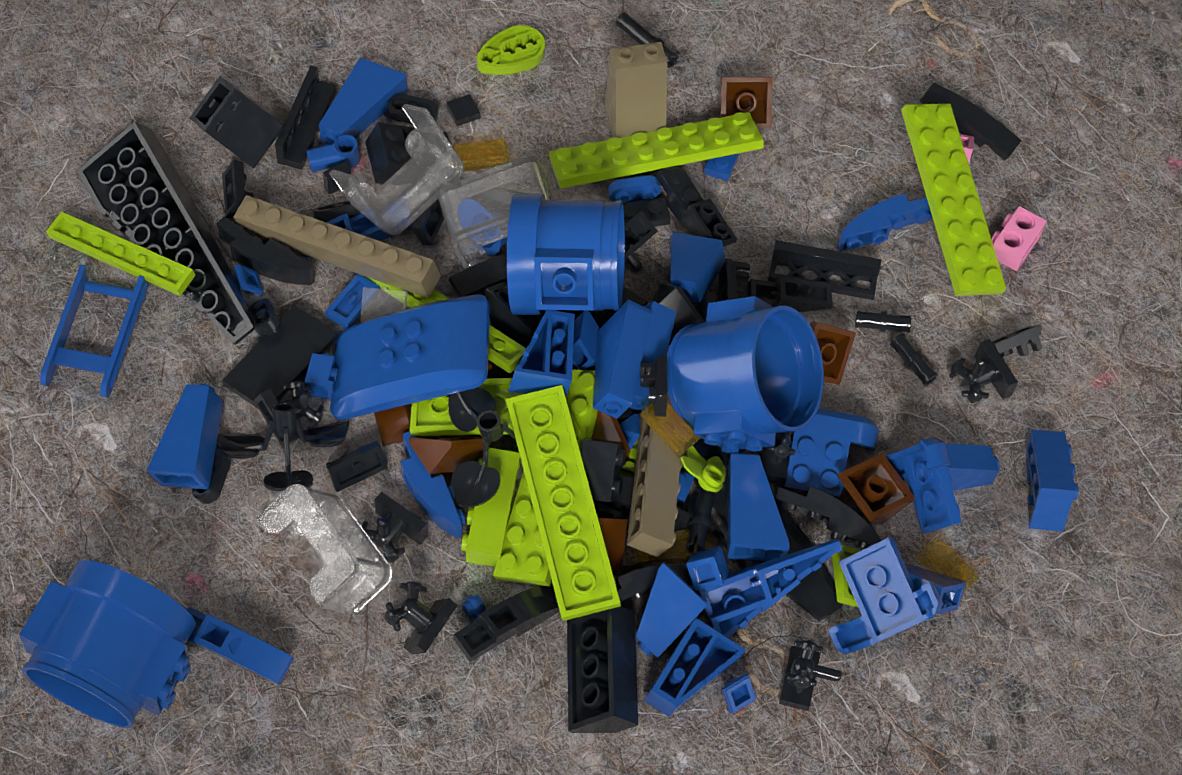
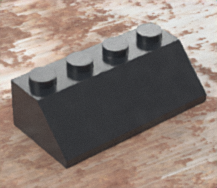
M620 606L567 620L568 731L571 733H617L638 726L635 612Z

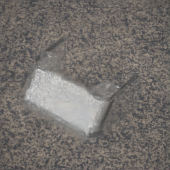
M405 104L402 109L415 127L405 141V147L411 159L380 188L375 191L370 184L358 182L351 174L332 170L329 173L352 206L382 231L392 235L402 233L460 179L464 169L461 159L427 108Z

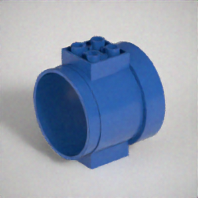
M515 193L510 205L507 235V285L512 314L542 315L544 310L603 311L604 309H614V311H618L622 306L625 267L623 201L547 200L544 194Z
M755 296L708 303L706 322L683 327L671 342L667 354V391L672 407L680 421L693 431L694 435L704 439L706 444L721 447L723 452L738 453L739 449L762 451L763 447L774 446L776 433L798 431L805 428L818 411L824 383L820 347L808 321L801 313L791 307H773Z
M81 560L76 564L64 586L54 581L50 582L21 630L19 636L26 652L32 655L29 661L24 664L22 672L37 687L73 709L113 726L131 728L135 722L136 715L142 708L159 716L163 708L168 710L176 695V692H173L178 681L183 682L186 679L191 665L188 664L190 657H188L185 644L195 628L196 622L192 615L178 602L142 579L104 563Z

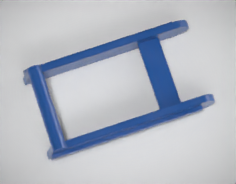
M80 264L41 370V385L49 386L57 365L104 374L100 394L106 398L111 395L142 303L146 299L148 283L145 282L144 276L138 277L134 289L88 281L86 265ZM84 291L130 300L111 357L64 348Z

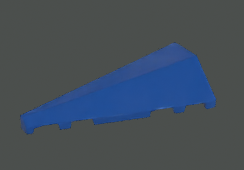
M834 539L729 573L724 584L696 591L707 602V606L702 612L708 625L727 638L737 630L743 629L761 611H766L799 585L804 577L812 571L818 570L822 566L821 564L828 558L842 551L839 540Z

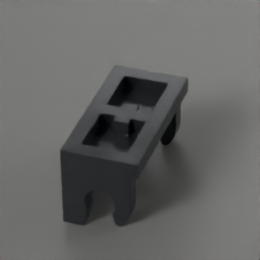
M726 258L719 271L720 301L749 297V272L745 271L750 270V264Z

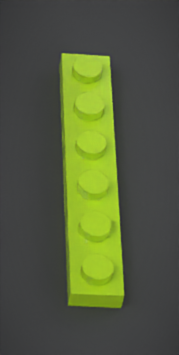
M62 211L46 231L48 237L136 277L144 276L145 281L178 296L183 294L195 277L193 269Z

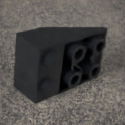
M219 76L189 117L203 131L252 168L256 167L285 128L281 122L242 90Z
M378 122L365 141L375 183L402 186L457 176L458 174L447 132Z

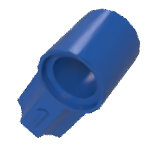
M348 134L339 136L334 143L306 150L312 173L333 168L345 161L350 168H354L360 162L357 140Z

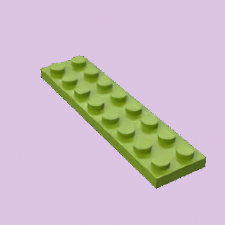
M905 104L901 112L955 296L1002 294L1006 290V285L951 104Z
M746 112L721 118H710L709 120L696 123L689 122L670 128L664 127L646 133L638 132L631 136L613 137L600 142H588L569 148L562 147L549 151V159L559 187L563 189L763 149L764 142L750 113Z
M572 369V381L566 395V401L581 454L583 439L592 437L598 410L593 408L595 371ZM523 471L506 528L500 560L496 562L493 577L499 581L550 586L551 575Z
M560 385L507 398L506 403L562 621L620 607V599L563 386Z

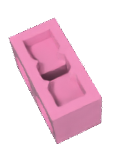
M1020 206L1014 214L1009 213L1002 224L1004 228L1002 232L997 230L992 237L998 261L1018 271L1041 237L1047 221Z

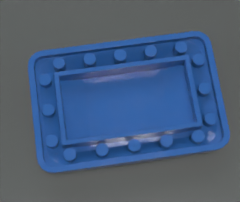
M483 295L446 299L381 315L343 329L338 334L335 342V368H339L336 382L334 383V391L331 394V414L338 420H345L474 389L482 385L488 375L489 301Z

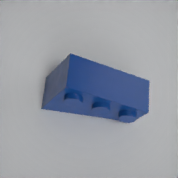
M546 310L529 346H527L519 365H517L508 392L527 394L562 385L566 397L572 381L575 314Z
M1031 429L1026 447L1027 481H1031L1033 495H1028V505H1034L1031 519H1029V529L1063 532L1072 501L1078 498L1079 486L1078 483H1074L1075 465L1070 462L1071 445L1067 444L1065 432Z
M695 618L685 631L643 701L670 717L735 664L747 650Z

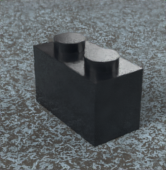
M595 438L583 439L581 457L593 500L605 502L617 500V496L621 495L623 489V479L619 478L620 468L624 467L626 462V450L623 449V442Z

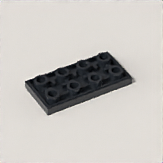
M293 305L281 318L277 332L270 336L265 335L222 380L223 386L257 409L258 407L254 400L260 393L269 388L279 402L289 391L284 390V385L298 381L308 371L312 353L323 354L336 341L338 333L296 305Z

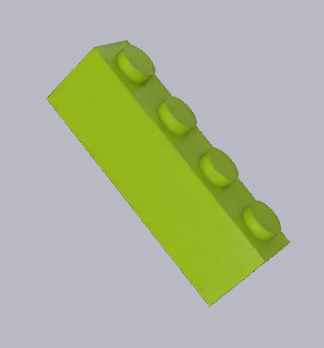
M488 448L487 467L494 468L500 473L501 483L492 499L468 510L467 525H471L469 534L464 533L461 551H466L467 563L495 567L497 560L501 558L506 528L512 511L520 471L521 458L519 452ZM480 457L478 463L481 465L483 463V458Z

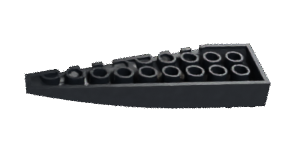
M134 121L82 165L77 172L98 210L104 216H110L114 221L112 224L119 231H122L129 238L130 242L193 269L195 277L185 289L183 295L188 297L196 305L195 307L204 313L236 345L254 331L253 319L207 224L153 130Z

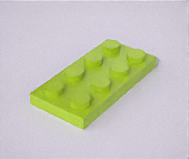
M512 378L486 379L479 388L485 389L492 394L496 403L495 412L499 415L501 423H507L509 428L513 430L506 399L523 394L508 392ZM449 395L412 403L411 436L481 434L478 426L473 431L464 432L453 425L448 409Z

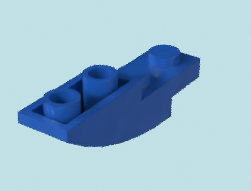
M902 194L868 208L852 220L841 232L837 247L838 251H852L861 246L880 244L888 240L891 229L899 230L907 225L923 224L931 220L932 214L927 197L908 202L905 194Z
M410 432L403 433V448L408 459L401 461V475L408 490L420 508L434 523L453 537H462V525H465V518L461 508H455L453 501L456 500L451 484H446L443 475L435 477V474H429L409 444V437L416 436H411Z
M188 606L187 611L194 618L196 626L187 641L280 685L294 657L209 614L206 615Z

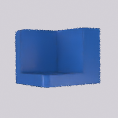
M721 546L695 552L686 563L695 591L722 585L729 575Z

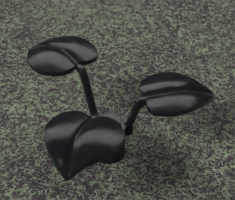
M479 387L450 394L448 402L449 416L453 425L464 432L473 431L478 426L483 438L482 465L476 461H467L460 464L452 475L451 486L457 504L465 508L476 507L486 503L495 496L500 487V473L494 468L487 467L489 442L500 439L503 432H507L515 438L514 431L509 428L507 423L502 424L499 415L495 412L496 403L492 394Z
M283 402L273 405V419H269V427L265 438L261 436H225L218 433V447L223 450L227 457L246 459L256 457L260 451L267 450L273 430L276 431L277 436L284 437L286 472H273L266 475L263 480L264 486L272 491H303L313 485V476L306 470L291 471L289 437L294 435V431L297 430L299 439L302 442H309V445L312 447L338 446L346 440L349 421L302 430L300 418L296 417V406L292 403Z

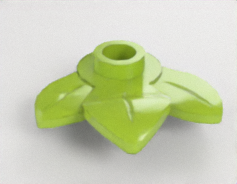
M690 445L686 450L685 456L680 457L684 468L698 479L699 485L704 490L718 492L723 487L726 476L721 459L715 456L706 461L693 445Z

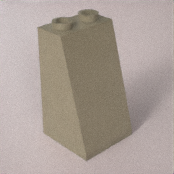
M661 42L610 49L605 111L612 137H626L638 132L646 133L666 127L667 59Z

